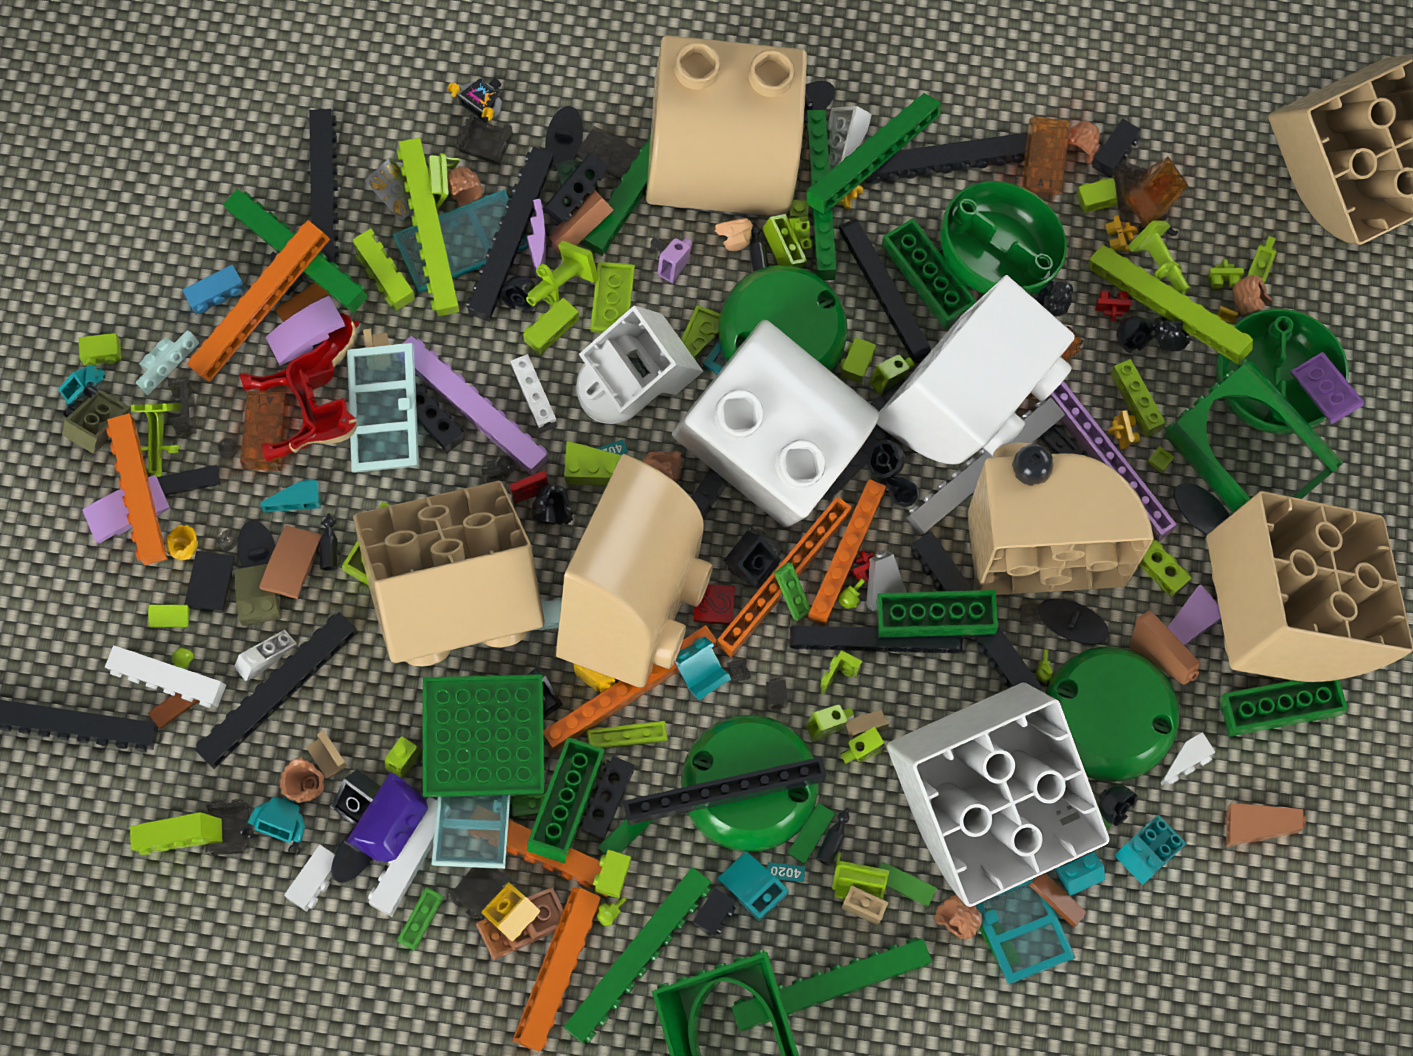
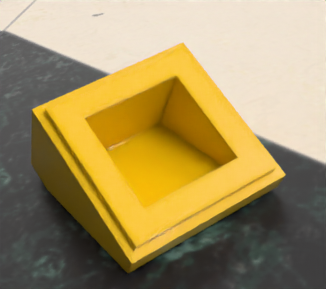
M1220 305L1217 315L1223 320L1234 323L1238 311Z

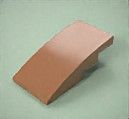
M286 525L266 567L260 583V589L298 599L302 585L305 584L309 570L312 569L322 534Z
M553 887L527 897L540 912L513 942L487 918L477 922L476 926L493 961L556 931L564 909Z

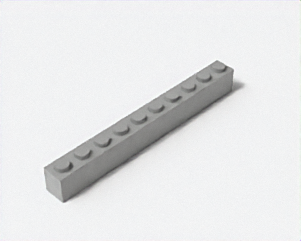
M1052 398L1039 401L1035 405L1037 408L1033 412L1029 410L1021 416L1023 421H1025V426L1012 443H1033L1066 414ZM984 448L979 451L981 455L977 459L972 457L965 463L967 467L964 470L959 468L951 475L952 480L942 482L937 487L938 491L935 494L931 492L924 497V503L921 506L916 504L909 510L910 515L906 518L920 535L927 532L975 491L985 460L993 457Z

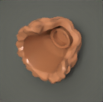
M1080 121L1064 133L1058 148L1065 151L1071 144L1081 147L1087 153L1086 163L1091 165L1099 150V128L1089 121Z
M462 166L448 171V190L451 197L457 201L458 208L477 201L482 197L483 186L480 185L481 181L478 179L477 174L473 173L469 168Z
M1258 275L1247 276L1233 286V300L1237 306V311L1241 315L1252 314L1262 310L1264 306L1273 302L1266 292L1267 289L1262 278Z
M680 451L649 452L645 455L642 462L662 472L678 484L681 473L680 467L683 463Z
M302 757L291 760L281 773L282 778L279 785L282 789L281 794L290 800H295L297 803L311 801L320 796L324 790V775L312 763Z
M956 894L954 896L951 895L949 899L944 901V904L939 905L936 914L933 916L937 924L945 925L948 931L955 934L958 938L965 940L975 936L982 923V915L976 908V905L967 906Z

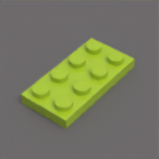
M598 262L597 274L599 279L595 284L590 332L603 333L631 308L635 265Z

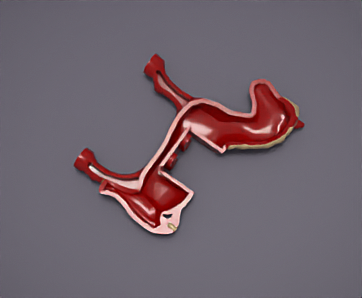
M339 313L345 324L344 327L328 333L329 338L322 341L321 345L313 351L295 358L282 371L266 376H254L248 373L239 374L245 392L253 388L264 392L276 386H289L301 406L303 422L300 431L295 436L277 444H261L266 462L272 461L277 457H286L293 452L296 453L307 448L312 443L330 444L342 442L349 439L355 433L357 421L347 411L344 398L318 406L313 393V389L326 385L333 378L335 366L347 356V350L352 349L357 338L356 328L359 326V321H352L348 314Z

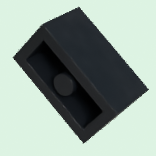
M714 888L694 919L693 925L712 938L716 934L720 935L725 927L723 922L726 917L731 918L736 910V907H734L735 900Z

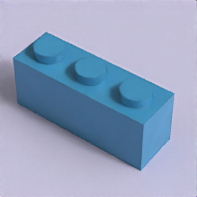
M230 265L182 289L193 312L197 315L206 312L215 305L224 303L225 300L240 295L245 290V287L234 266Z

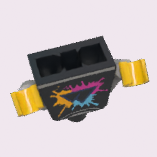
M493 78L489 83L478 79L464 85L449 84L447 91H452L451 95L453 97H456L458 94L460 105L485 123L488 120L492 121V118L501 112L502 101L498 91L501 83L498 79Z

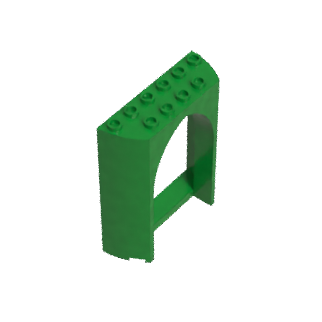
M1246 359L1237 366L1239 368L1237 371L1232 369L1224 376L1223 383L1219 384L1217 382L1208 391V396L1202 395L1193 404L1194 408L1190 409L1188 407L1179 416L1180 420L1175 424L1172 422L1164 429L1166 433L1163 436L1232 513L1251 498L1221 466L1210 448L1206 424L1210 407L1216 400L1228 397H1243L1264 404L1283 420L1322 463L1325 469L1292 496L1294 498H1304L1344 463L1251 360L1247 361Z
M759 950L753 952L752 957H738L733 960L734 963L718 964L714 966L715 970H701L696 972L694 977H680L676 979L677 983L671 985L663 983L658 985L656 990L652 991L670 1056H702L698 1043L700 1012L706 998L721 982L734 983L751 992L761 1002L769 1015L781 1056H799L768 952Z

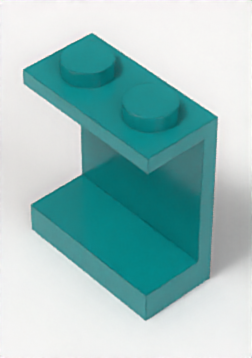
M705 636L695 640L687 648L681 649L675 660V664L691 694L698 700L731 680L729 674L721 667L711 648L714 646L713 643Z

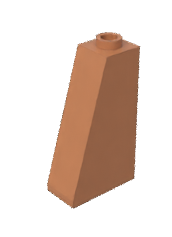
M595 189L589 195L586 193L583 197L585 201L578 209L575 207L571 211L573 213L572 217L567 222H561L549 236V239L553 242L551 246L557 253L560 252L558 245L562 240L577 245L613 211L611 206Z
M1149 610L1137 617L1129 647L1151 660L1156 666L1181 684L1185 685L1189 681H1194L1199 675L1200 662L1152 611Z
M1230 803L1227 806L1226 846L1231 847L1299 833L1306 825V816L1303 815V809Z

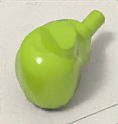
M861 578L854 588L849 585L838 596V602L846 609L856 608L860 603L858 598L860 593L857 590L865 581Z
M177 649L171 656V661L174 663L173 666L187 670L190 661L194 658V654L188 649Z
M1046 649L1043 652V660L1039 661V666L1036 670V679L1044 684L1051 680L1053 673L1050 661H1048L1049 650Z
M622 897L616 904L613 902L601 904L596 914L598 921L603 926H611L621 913L618 908L626 901V898Z

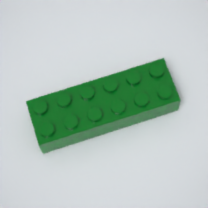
M914 218L883 236L882 248L945 330L953 326L977 302L964 283L954 274L947 261Z
M996 590L877 594L878 638L996 634L998 629Z
M1340 679L1323 682L1293 680L1224 693L1218 699L1228 737L1342 716L1348 710Z
M567 737L527 843L528 852L564 864L566 863L601 768L605 749Z

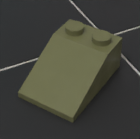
M98 389L96 395L93 394L92 398H88L64 420L62 435L95 454L109 439L106 427L109 426L107 419L127 414L130 407Z
M268 564L234 570L236 603L239 621L242 626L281 619L278 594L260 589V583Z

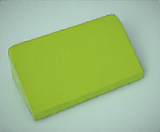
M148 605L149 627L188 628L190 608L188 605Z

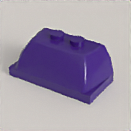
M390 772L350 834L347 842L375 861L389 862L396 860L428 810L427 800L419 791Z

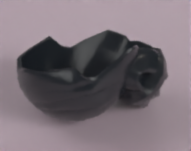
M896 476L888 477L883 481L886 486L885 492L890 494L892 501L896 505L909 507L917 501L919 490L915 483Z

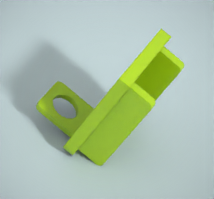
M440 153L438 156L431 155L429 157V168H427L431 193L434 196L437 210L449 195L447 168L454 169L460 162L459 158L446 157V154ZM446 161H452L454 163L446 164Z
M838 853L832 889L835 890V898L845 900L852 885L883 900L889 870L840 861L841 853Z

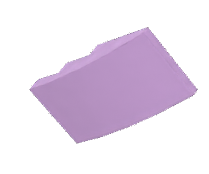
M536 199L533 200L535 217L530 218L532 235L527 237L531 260L539 284L543 279L537 275L536 270L538 265H546L547 246L541 200Z
M329 295L294 314L268 334L266 339L279 365H283L302 354L313 351V345L328 339V333L344 327L345 324Z
M153 475L148 477L158 516L170 509L157 477ZM117 490L82 509L96 543H102L115 534L121 535L133 528L128 523L127 514L129 510L128 507H125L122 499L125 496L124 490Z

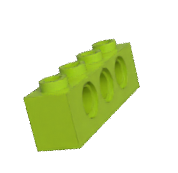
M1129 359L1115 365L1110 375L1130 412L1135 416L1136 423L1144 437L1146 438L1162 431L1166 422L1132 360Z
M1152 541L1139 566L1173 598L1192 578L1185 568H1181L1176 563L1173 555L1167 554L1159 541ZM1152 557L1159 558L1160 562H1154ZM1165 571H1171L1174 576H1168Z

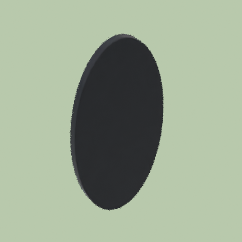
M815 81L806 84L804 123H806L807 110H825L832 102L835 88L830 82Z
M566 106L561 108L553 116L546 133L545 148L546 151L554 153L552 166L557 169H563L573 162L582 143V119L574 107Z
M1182 483L1176 486L1174 499L1178 509L1186 520L1202 533L1208 535L1230 516L1222 503L1204 488L1192 483Z
M248 521L243 525L239 533L238 555L242 568L268 564L276 546L269 530L258 521Z
M1054 598L1043 601L1038 607V614L1042 622L1050 630L1068 640L1082 644H1099L1104 642L1109 635V629L1104 620L1094 611L1079 603Z
M356 825L345 836L333 858L331 875L335 881L340 883L355 878L372 861V858L347 842Z

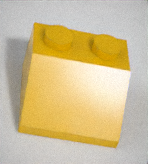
M574 664L575 675L596 692L600 691L602 693L615 684V678Z
M508 882L481 913L513 942L516 937L521 935L526 926L536 918L540 910Z

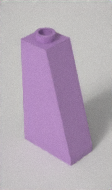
M1199 585L1167 628L1186 646L1221 621L1219 605L1205 588Z

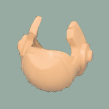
M747 218L716 224L715 232L718 235L728 237L723 242L727 250L741 251L750 244L753 225Z

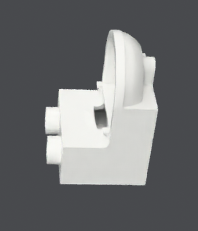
M633 306L579 353L585 363L577 377L576 392L581 407L589 417L605 424H619L631 419L659 394L677 395L697 378L703 370L663 314ZM636 352L650 374L642 378L628 358L630 353Z

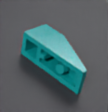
M305 479L260 502V506L263 512L321 508L320 485L318 480Z

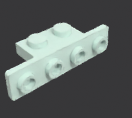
M187 330L175 343L164 338L143 358L139 364L146 372L136 381V384L146 395H149L199 344L194 335Z

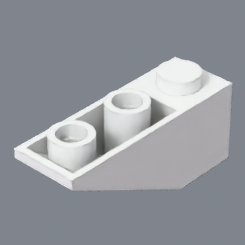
M283 630L239 654L234 668L245 681H248L265 671L296 646L297 643L286 630Z
M1203 732L1184 743L1161 781V785L1166 783L1171 785L1179 780L1178 776L1185 773V775H1188L1195 771V766L1200 763L1204 766L1212 761L1211 757L1215 754V751Z

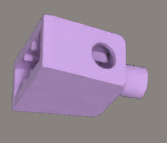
M677 238L674 239L660 254L657 275L672 284L689 260L692 242L688 238H683L682 241Z

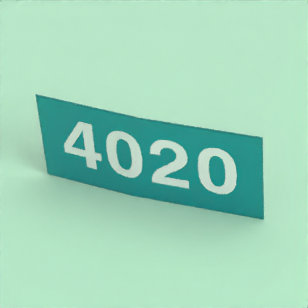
M623 439L596 448L619 455L628 453Z
M768 862L767 870L777 879L804 882L806 866Z

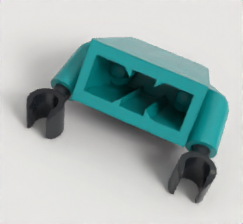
M92 364L74 371L58 388L66 400L67 408L63 413L66 418L75 411L72 407L75 406L78 399L84 396L92 398L93 394H97L98 389L96 388L105 378V372L102 369H97Z
M283 796V799L272 797L269 802H264L254 808L248 820V826L241 829V835L243 836L246 830H250L251 833L248 839H251L254 836L253 827L255 826L254 830L288 843H291L292 840L293 844L288 848V854H290L292 847H296L298 849L296 856H298L300 853L299 842H302L305 830L303 816L298 813L300 807L293 804L294 801L286 796Z

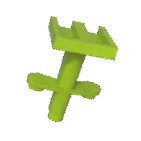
M1153 220L1127 247L1131 252L1148 251L1159 265L1155 272L1156 277L1162 279L1167 276L1177 292L1183 295L1190 289V286L1182 275L1180 264L1174 261L1161 238L1171 226L1167 221Z
M562 240L558 246L563 263L553 272L545 264L537 266L536 273L543 280L528 293L527 302L535 306L544 298L548 304L552 305L555 301H559L558 287L573 276H578L595 283L599 277L592 252Z
M182 403L131 405V413L145 412L148 418V446H141L142 453L143 450H148V473H150V476H162L163 450H167V453H179L178 449H180L181 445L163 446L164 411H183Z

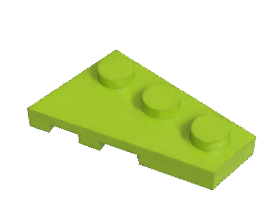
M696 305L681 339L694 359L718 335L720 313Z

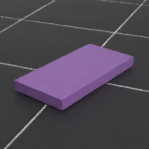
M1323 352L1290 371L1293 378L1331 424L1365 405L1362 398Z

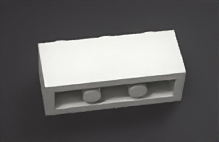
M319 845L284 896L306 912L309 908L312 909L318 902L317 897L320 892H324L330 884L329 880L332 877L331 866L335 854Z

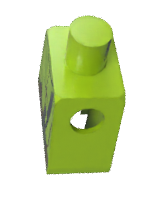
M874 726L848 742L850 748L840 753L845 764L854 759H857L858 763H862L887 750ZM859 747H864L863 751H857Z

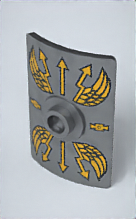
M389 158L366 178L365 182L398 219L403 221L414 211V209L410 210L408 203L411 195L410 192L406 193L404 182H407L406 176H402L401 168L392 158Z

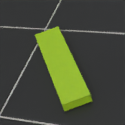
M665 721L587 730L588 744L603 749L668 741Z

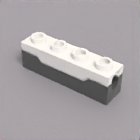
M528 354L511 360L512 372L539 434L556 428V417Z

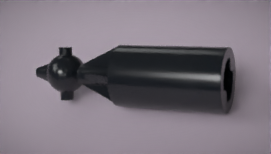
M752 223L751 236L753 237L749 250L753 271L768 267L769 263L766 245L758 236L762 232V228Z
M327 513L326 518L321 521V525L326 527L320 538V569L324 571H334L337 569V537L332 530L337 521L331 517L330 513Z
M848 808L838 814L839 821L828 830L816 856V860L824 865H833L845 838L844 823H847L850 819Z

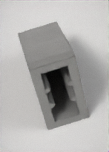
M886 550L879 551L875 554L876 556L870 558L866 605L871 611L877 610L876 599L878 593H906L894 554Z

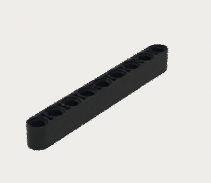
M854 218L839 225V231L910 358L913 362H916L926 357L931 352V348L861 224Z
M790 627L789 647L806 650L956 654L963 652V635L878 638V628Z

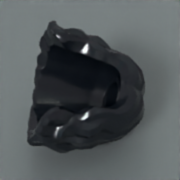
M1050 281L1047 287L1040 291L1038 303L1054 317L1066 314L1072 303V284L1064 283L1063 281Z
M1161 315L1154 320L1155 338L1163 350L1181 351L1190 343L1189 333L1181 329L1183 326L1182 321L1172 322Z
M548 484L538 491L532 504V516L536 522L561 525L562 523L569 524L573 520L572 503L568 499L565 488L560 485Z

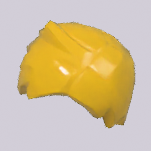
M178 525L172 529L166 539L167 553L180 561L190 559L198 547L194 529L188 525Z

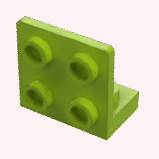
M842 650L839 655L835 654L830 663V672L826 671L821 679V694H826L839 669L845 676L856 678L860 672L862 661Z

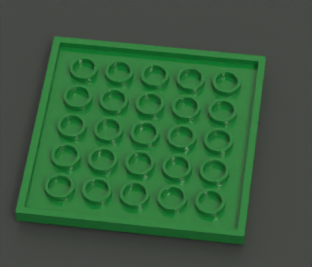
M543 675L423 677V797L544 794Z

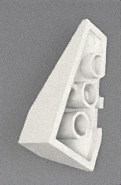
M858 106L835 107L831 109L828 121L830 139L827 140L828 146H830V153L828 155L830 171L834 166L840 164L846 156L852 154L861 144L868 131L871 113Z

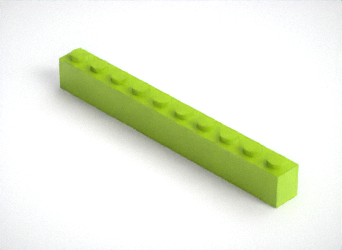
M419 137L400 141V148L396 150L398 159H402L404 164L400 167L402 176L407 178V182H404L406 193L410 192L411 195L408 203L410 210L414 209L415 213L411 217L413 226H417L419 231L415 232L417 243L422 244V249H419L421 260L426 262V266H423L425 277L429 276L430 283H426L428 293L433 294L434 300H430L432 311H437L438 317L458 313L459 306L435 200L431 193L430 178L421 139Z
M1102 245L1089 258V270L1123 292H1127L1128 295L1172 322L1182 321L1183 326L1181 329L1237 365L1252 351L1253 339L1248 334L1240 332L1234 325L1221 320L1218 315L1210 313L1201 304L1191 301L1188 296L1180 294L1171 285H1166L1158 277L1150 275L1142 267L1131 263L1128 258L1120 256L1114 249Z

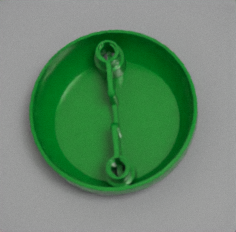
M985 181L964 188L954 196L947 206L940 225L941 248L948 265L964 284L983 295L1005 275H1008L1029 295L1038 293L1047 287V284L1057 276L1065 261L1067 252L1066 236L1063 226L1054 211L1034 193L1011 183Z
M775 265L758 269L742 278L729 292L723 303L718 321V335L722 352L727 361L730 360L762 320L771 322L831 372L842 357L848 328L844 307L838 295L829 284L808 270L788 265Z
M1289 309L1262 310L1240 320L1235 325V328L1242 333L1248 334L1253 339L1252 351L1242 362L1245 359L1247 361L1251 360L1312 428L1323 423L1327 418L1293 378L1290 371L1323 352L1348 381L1349 369L1347 358L1335 335L1315 318ZM1219 352L1216 359L1215 376L1216 382L1221 384L1224 382L1223 378L1232 369L1237 371L1239 368L1236 363ZM1243 397L1223 398L1233 414L1249 426L1271 434H1294L1283 420L1264 404Z
M1113 646L1096 647L1082 651L1062 664L1052 676L1045 690V694L1058 700L1088 778L1106 782H1121L1140 777L1156 767L1165 758L1175 741L1180 713L1174 688L1158 666L1135 651ZM1059 694H1062V695H1064V696H1067L1069 699L1064 698V697L1060 696Z
M761 715L733 716L710 726L695 740L684 760L681 772V788L814 758L803 739L782 722ZM696 765L707 768V770H699ZM819 783L687 812L697 829L717 845L738 852L766 851L786 843L805 826L816 804ZM791 797H794V798H797V799H800V800H803V801H801V802H794Z

